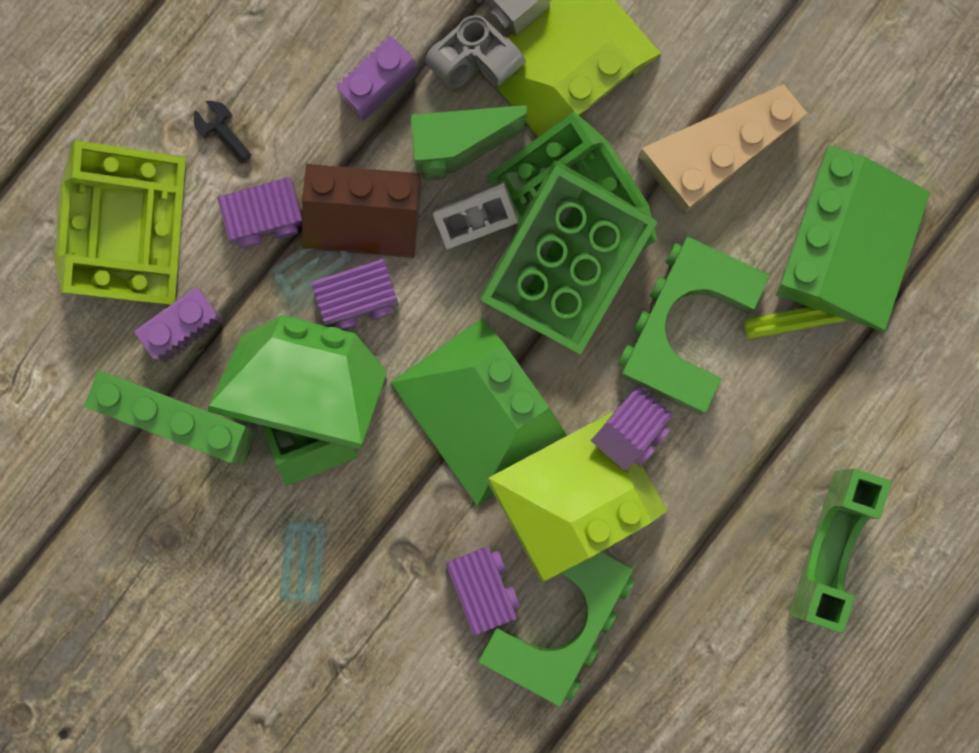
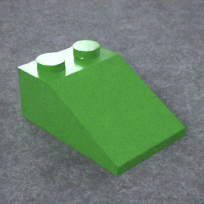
M527 105L412 114L413 150L417 173L424 175L426 180L447 178V173L458 171L525 131Z
M262 425L273 459L286 486L357 458L354 448Z

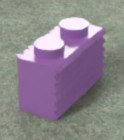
M387 36V41H381V47L376 46V52H370V57H365V62H359V67H354L353 72H348V77H343L342 83L337 82V90L341 100L362 121H365L417 72L416 61L392 36Z
M290 177L217 197L228 241L232 245L239 244L240 249L260 245L262 237L273 234L276 235L277 239L298 234L297 228L302 227V212L294 183Z
M384 259L311 282L323 322L328 327H336L345 331L357 326L356 319L369 315L372 320L382 319L392 315V308L399 306Z
M195 287L134 332L153 359L161 363H167L168 358L173 359L174 354L179 355L180 350L186 349V345L191 346L192 341L198 342V337H204L205 332L210 333L211 328L216 329L217 324H222L223 318L205 293L198 287Z
M637 386L590 441L624 471L634 462L640 467L655 451L650 444L656 447L669 433L670 430L665 424L672 417V411H667L666 406H661L660 401H655L654 396H649V391H644L643 386Z
M486 546L445 563L473 636L517 619L514 610L521 607L513 587L505 589L500 574L507 571L499 551L491 553L489 546Z

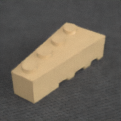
M783 84L641 148L638 159L685 215L800 124L808 113Z

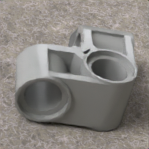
M473 15L462 20L445 38L433 45L426 55L425 63L450 89L461 88L479 69L498 88L526 63V60L518 48L508 38L503 37L485 18Z

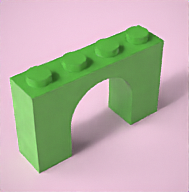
M687 236L682 245L677 243L673 245L665 262L671 265L666 279L658 277L649 296L655 299L650 313L642 311L633 330L639 333V336L633 347L628 344L626 345L617 365L623 367L620 377L643 386V388L702 415L706 413L722 378L683 360L673 351L665 331L667 314L676 301L694 294L711 296L749 314L755 309L770 275Z
M100 370L97 371L83 406L226 462L245 466L258 430Z
M855 468L834 471L788 614L789 616L844 634L856 596L845 592V577L850 556L866 522L870 519L881 518L892 481Z
M600 552L560 573L572 580L584 597L586 607L585 619L577 635L564 645L554 648H542L534 646L497 626L479 656L478 662L561 707L564 699L570 702L581 683L576 677L582 665L589 667L598 652L599 647L594 645L599 633L601 631L607 633L616 618L617 613L612 611L619 597L625 599L635 582V579L630 577L634 569Z

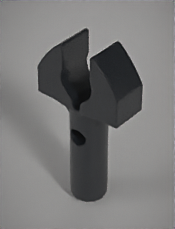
M206 101L212 111L217 114V125L206 123L196 110L194 111L195 129L204 139L209 135L217 136L239 163L243 164L249 161L252 154L228 127V119L233 115L223 103Z

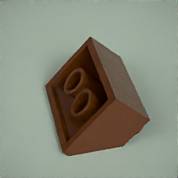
M306 164L302 198V248L415 258L421 196L420 173Z

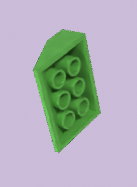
M828 145L820 161L775 296L885 332L930 192L864 156Z
M554 160L484 285L480 300L581 355L658 221L585 176Z

